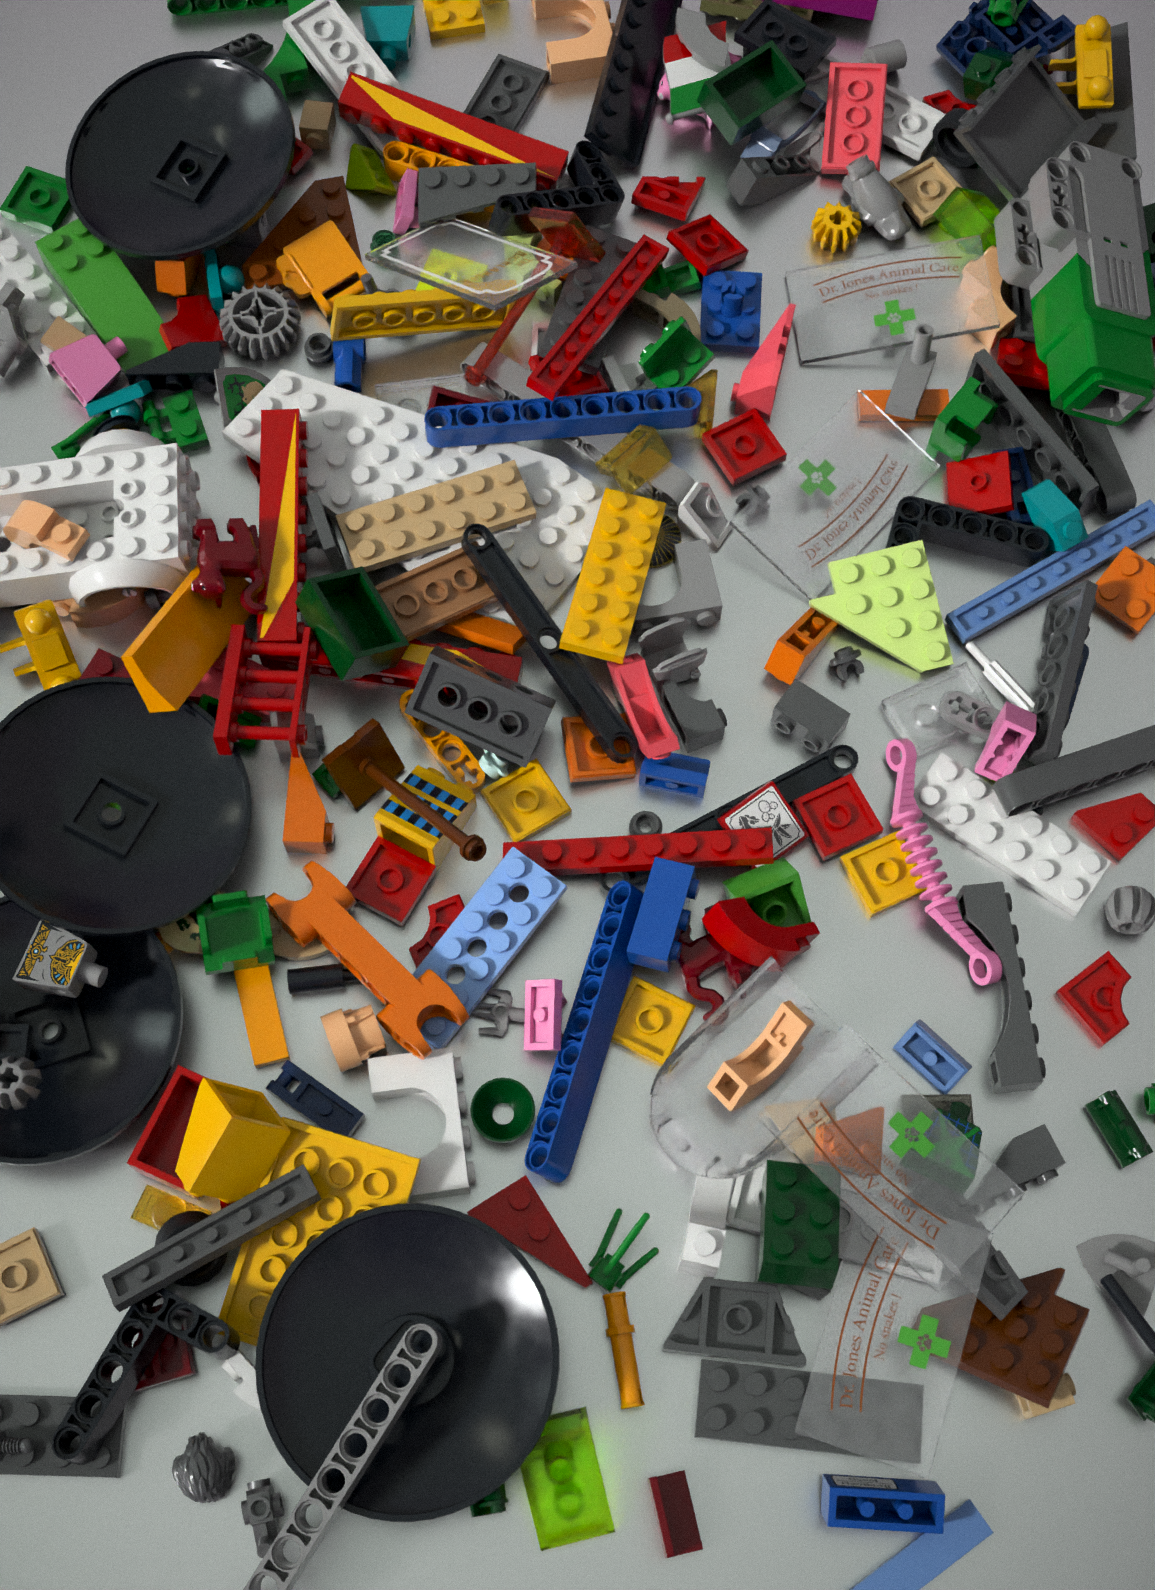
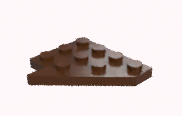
M1056 1268L1020 1279L1028 1293L1002 1320L996 1317L971 1293L922 1308L912 1329H919L923 1314L939 1319L935 1336L951 1341L947 1358L930 1353V1356L1049 1409L1086 1324L1090 1309L1056 1295L1065 1275V1269ZM928 1334L918 1337L920 1341L916 1342V1344L921 1346L919 1347L921 1351H925V1347L928 1350L931 1349L932 1340L928 1339Z

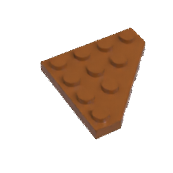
M343 176L315 180L242 265L246 289H252L255 282L259 288H263L268 283L271 290L276 286H279L282 291L291 290L283 284L282 274L276 266L277 258L284 255L283 248L329 220L335 223L362 263ZM355 274L348 279L359 278V276Z

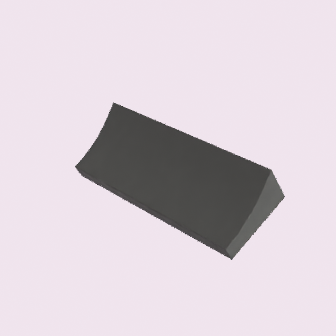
M1128 22L1111 26L1114 104L1112 108L1079 109L1077 95L1067 94V97L1084 120L1096 116L1102 124L1100 129L1089 140L1088 145L1136 160ZM1075 39L1065 46V59L1075 57ZM1066 71L1067 82L1076 80V71Z
M985 348L975 353L965 382L970 376L981 382L979 392L998 404L994 419L991 422L994 428L1011 448L1023 447L1029 470L1039 482L1050 479L1078 508L1081 518L1098 509L1095 504V495L1099 487L1097 481Z

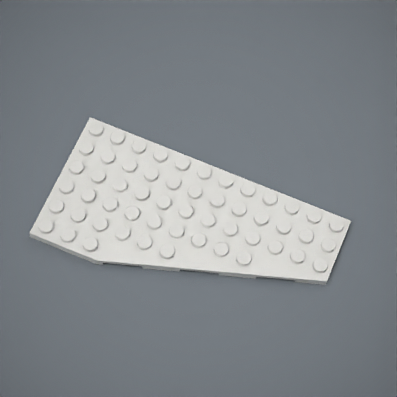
M281 369L222 431L225 440L260 464L261 410L299 409L302 421H307L309 437L308 440H303V449H307L308 468H303V477H307L308 496L318 492L327 513L334 518L338 514L515 460L537 512L536 519L492 532V534L548 614L579 578L581 560L585 559L604 495L603 489L560 459L510 442L444 448L431 446L427 442L425 435V415L285 369ZM482 536L469 540L470 543L477 541L480 546L485 544ZM461 542L398 562V564L410 571L461 548ZM499 601L474 611L475 613L515 625Z

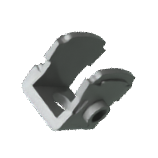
M680 617L662 623L645 631L638 638L642 648L640 655L645 659L648 673L659 693L662 692V685L672 681L678 684L701 676L698 667L705 661L707 648H696L688 651L682 637L692 622L689 618Z

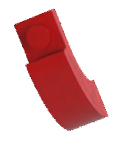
M745 897L718 901L701 919L712 937L724 949L740 960L762 968H783L795 956L811 948L810 943L820 934L815 922L790 927H778L769 924L755 914Z

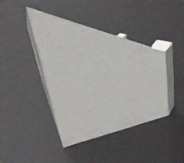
M695 482L679 505L676 527L697 540L706 539L708 546L718 549L734 525L731 521H727L709 483Z

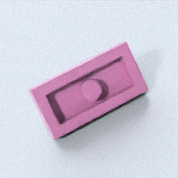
M409 168L406 169L398 184L393 233L402 236L405 235L409 227L427 229L437 224L435 221L431 222L430 226L419 227L418 207L415 206V204L418 205V171Z
M525 980L524 1051H561V1039L563 1037L561 1031L562 1009L567 1003L562 993V980Z

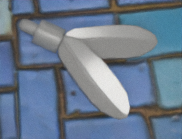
M825 119L823 122H819L814 132H810L791 143L785 149L783 156L803 155L810 150L811 167L816 173H821Z

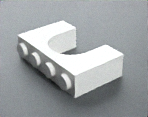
M452 1047L432 1049V1053L424 1060L417 1058L412 1053L367 1058L370 1088L374 1101L406 1096H421L435 1102L446 1116V1129L441 1142L433 1151L419 1157L422 1161L409 1202L470 1194L469 1183H476L474 1162L466 1161L465 1148L472 1147L469 1126L462 1127L461 1113L467 1112L465 1091L458 1092L457 1079L463 1078L461 1057L454 1058Z

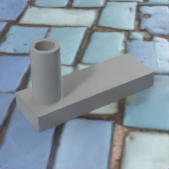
M920 324L916 327L913 345H908L884 413L915 420L937 357V352L930 351L934 329L930 325Z

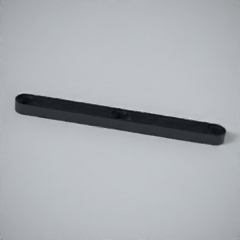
M471 524L466 527L461 539V546L468 558L607 756L616 763L624 764L629 762L638 749V741L577 653L559 648L562 632L491 531L482 524ZM478 534L484 538L485 544L474 546L469 542L468 536ZM542 636H551L555 639L557 646L553 649H547L541 645L540 638ZM616 740L626 741L630 746V752L627 754L618 753L614 748V742Z
M838 745L770 781L774 782L789 806L792 807L793 800L846 775L853 774L858 764V754L848 745ZM839 754L847 755L851 759L852 765L848 768H840L835 764L834 757ZM763 785L671 833L723 830L717 818ZM651 871L614 873L621 875L624 881H628L638 888L647 883ZM600 873L599 886L606 896L611 888L605 884L604 880L606 876L612 873Z

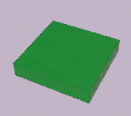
M26 166L0 207L2 217L48 233L56 231L72 206L67 193L65 178Z

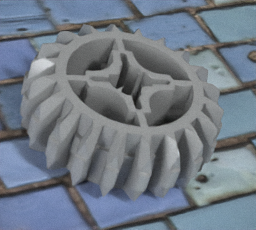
M254 282L252 289H246L242 286V293L232 292V300H225L224 308L220 309L221 319L219 326L220 330L223 331L224 341L229 344L233 352L239 351L242 358L250 354L254 361L258 356H262L267 361L268 355L274 354L276 357H279V350L282 349L288 352L289 343L296 344V335L300 334L301 315L298 312L297 303L294 299H291L288 291L282 293L279 286L271 290L268 283L263 288H259Z

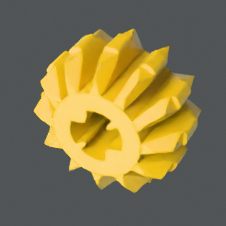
M840 201L836 206L827 202L824 208H818L814 220H812L811 229L814 242H821V249L829 247L833 253L837 248L845 252L849 246L855 245L858 235L861 233L862 225L861 221H859V212H852L851 204L843 207Z

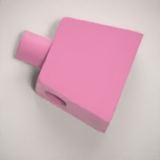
M91 334L52 352L49 355V363L85 408L86 404L97 399L118 378L122 368L116 360L127 353L128 350L118 336L103 344L97 335Z

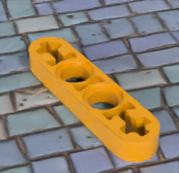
M414 689L405 691L399 699L400 712L403 718L454 784L457 782L463 783L473 790V794L479 793L484 788L486 780L485 772L481 769L477 759L457 736L443 730L437 736L426 735L423 730L428 723L404 713ZM448 747H456L461 751L460 757L454 761L446 760L442 754ZM464 764L465 769L471 776L476 775V783L473 784L470 780L465 782V774L461 769Z

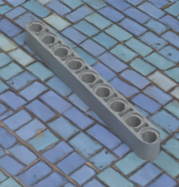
M485 342L479 343L460 365L463 373L471 381L502 401L546 398L526 386L527 379L532 373L531 371ZM626 433L560 438L651 499L667 503L666 508L671 511L678 510L680 503L695 483L688 473Z
M415 1324L405 1332L243 1590H261V1582L265 1576L272 1577L276 1581L277 1590H292L440 1353L442 1337L436 1328L426 1324ZM427 1331L432 1337V1345L427 1352L420 1354L415 1350L414 1339L418 1333ZM406 1365L410 1370L411 1379L405 1387L399 1388L393 1382V1372L398 1366ZM379 1399H383L389 1407V1414L382 1422H377L371 1414L372 1405ZM358 1433L363 1435L367 1441L366 1452L360 1457L354 1456L349 1448L351 1438ZM335 1468L340 1470L345 1477L344 1487L339 1492L333 1491L328 1485L329 1473ZM311 1504L317 1505L323 1513V1519L318 1527L310 1526L306 1520V1511ZM288 1540L295 1541L300 1548V1556L295 1563L289 1562L283 1554L284 1545Z

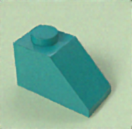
M1046 479L1021 493L1033 526L1044 530L1049 537V545L1046 550L1064 552L1089 537L1078 508L1050 479Z

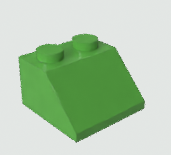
M784 857L775 860L774 864H765L722 881L727 900L745 897L755 914L769 924L778 927H790L811 922L799 872Z

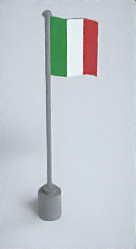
M726 21L708 25L710 32L715 37L726 42ZM677 34L664 37L663 63L670 90V113L666 115L665 119L668 124L672 125L675 120L705 112L697 102L704 82L718 74V72L710 70L695 61L686 46L681 44ZM896 39L868 47L864 50L861 62L859 63L888 64L887 73L902 69L906 66L907 62L904 44L901 40ZM727 52L724 69L731 66L729 52ZM829 71L809 76L804 82L810 83L829 77Z

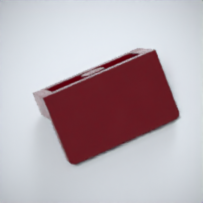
M685 1470L648 1478L647 1481L665 1558L702 1550V1542Z

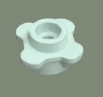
M483 749L485 754L479 760L481 769L494 779H498L500 776L507 777L509 775L507 769L511 767L509 760Z

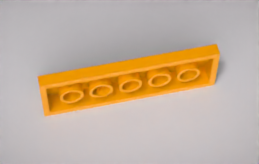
M197 564L121 656L149 713L178 711L228 645L231 624L243 625L251 615L242 607L240 601L242 590L250 584L245 578L223 576L227 589L223 593L222 607L217 608L215 600L205 599L201 594L194 593L191 589L192 581L200 573ZM258 594L253 598L255 603H257Z

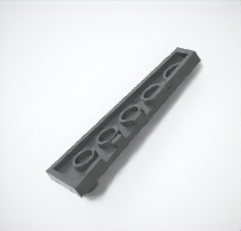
M1089 580L1080 583L1049 601L1045 633L1050 635L1049 645L1042 648L1041 658L1046 660V667L1038 676V684L1042 685L1043 688L1042 692L1035 699L1033 713L1037 715L1036 734L1029 744L1027 760L1036 765L1057 757L1062 749L1063 742L1061 739L1063 730L1070 715L1068 709L1071 697L1076 690L1075 680L1078 668L1083 661L1082 651L1084 642L1090 632L1088 625L1091 613L1096 606L1095 596L1098 585Z

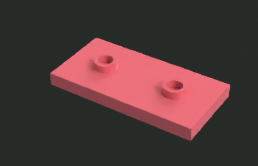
M830 62L821 174H848L846 166L867 154L869 160L874 161L875 169L878 172L880 171L888 64Z

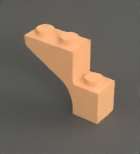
M995 245L990 246L977 262L972 261L964 268L959 288L974 302L967 311L968 318L964 328L989 350L1000 342L1001 337L1006 338L1011 334L1017 315L1008 308L1001 296L1003 278L999 273L997 246Z

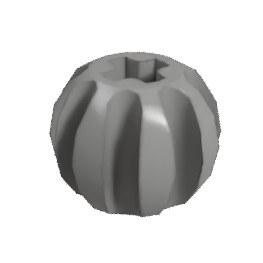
M1124 886L1115 889L1106 900L1105 913L1108 923L1117 932L1123 934H1139L1148 931L1155 922V898L1145 888L1138 886Z
M14 1056L2 1058V1065L0 1066L1 1108L9 1109L12 1106L14 1110H20L27 1107L29 1098L34 1100L38 1098L41 1091L36 1086L43 1081L40 1069L34 1068L35 1064L33 1061L26 1057H20L17 1061L14 1060Z

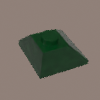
M991 47L976 52L963 75L965 98L976 101L985 90L992 88L996 83L994 78L1002 70L1012 65L1011 59L1014 54Z

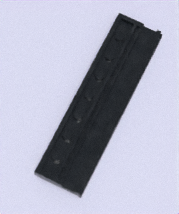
M683 0L621 1L584 137L609 157L615 155L623 162L622 167L626 170L628 168L633 169L640 164L657 100L659 83L665 69L663 63L664 37L674 35L677 8H681Z

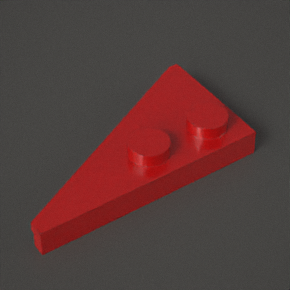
M526 1175L467 1212L469 1216L495 1229L521 1251L542 1264L553 1268L573 1283L585 1289L593 1285L592 1280L587 1275V1272Z

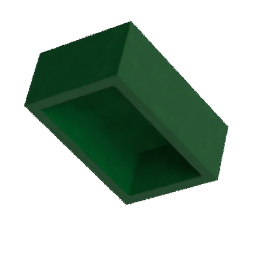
M771 40L705 81L697 102L732 146L798 104L807 85L777 45Z
M363 566L307 579L295 601L341 682L396 667L410 645Z
M767 1160L762 1179L758 1281L825 1289L833 1288L839 1271L840 1173L834 1167Z

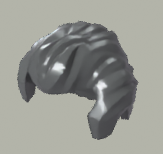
M199 1432L198 1435L188 1438L184 1454L177 1456L172 1466L174 1480L183 1494L191 1500L200 1503L216 1502L223 1498L225 1493L231 1488L236 1463L232 1449L230 1447H223L224 1450L219 1451L210 1436L207 1437L205 1432Z

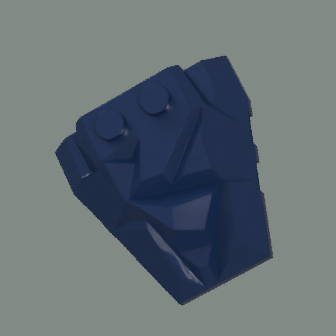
M980 0L978 4L973 2L970 5L967 17L963 21L958 20L936 45V50L963 77L976 52L991 47L1015 55L1024 47L1028 50L1039 44L1042 48L1034 56L1037 59L1054 53L1075 39L1076 25L1064 14L1053 20L1033 0H1029L1019 14L1016 24H1011L1007 27L998 26L992 22L991 15L987 14L990 0ZM1016 0L1017 6L1019 5L1021 0Z

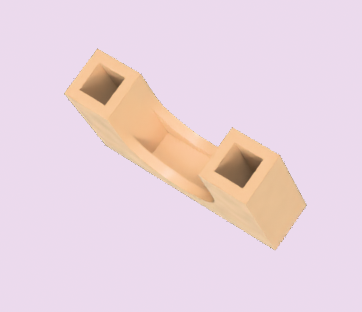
M531 0L536 20L575 16L587 21L593 27L581 37L546 42V65L551 85L599 78L615 26L614 22H609V19H611L609 1Z

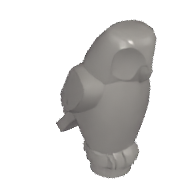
M867 154L848 164L846 168L849 173L844 177L842 187L852 197L851 202L854 210L859 212V217L866 226H873L889 241H895L908 233L911 229V223L907 213L901 206L905 199L903 194L892 187L875 169L874 161L869 160Z

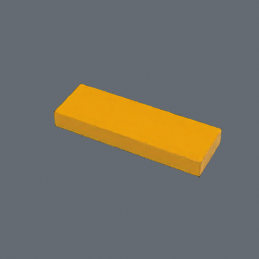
M269 965L234 971L254 1066L257 1069L290 1060Z

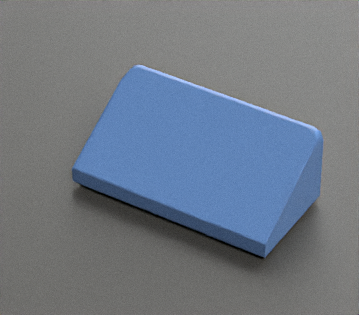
M921 1019L916 1021L893 1047L944 1095H947L972 1068L970 1063Z

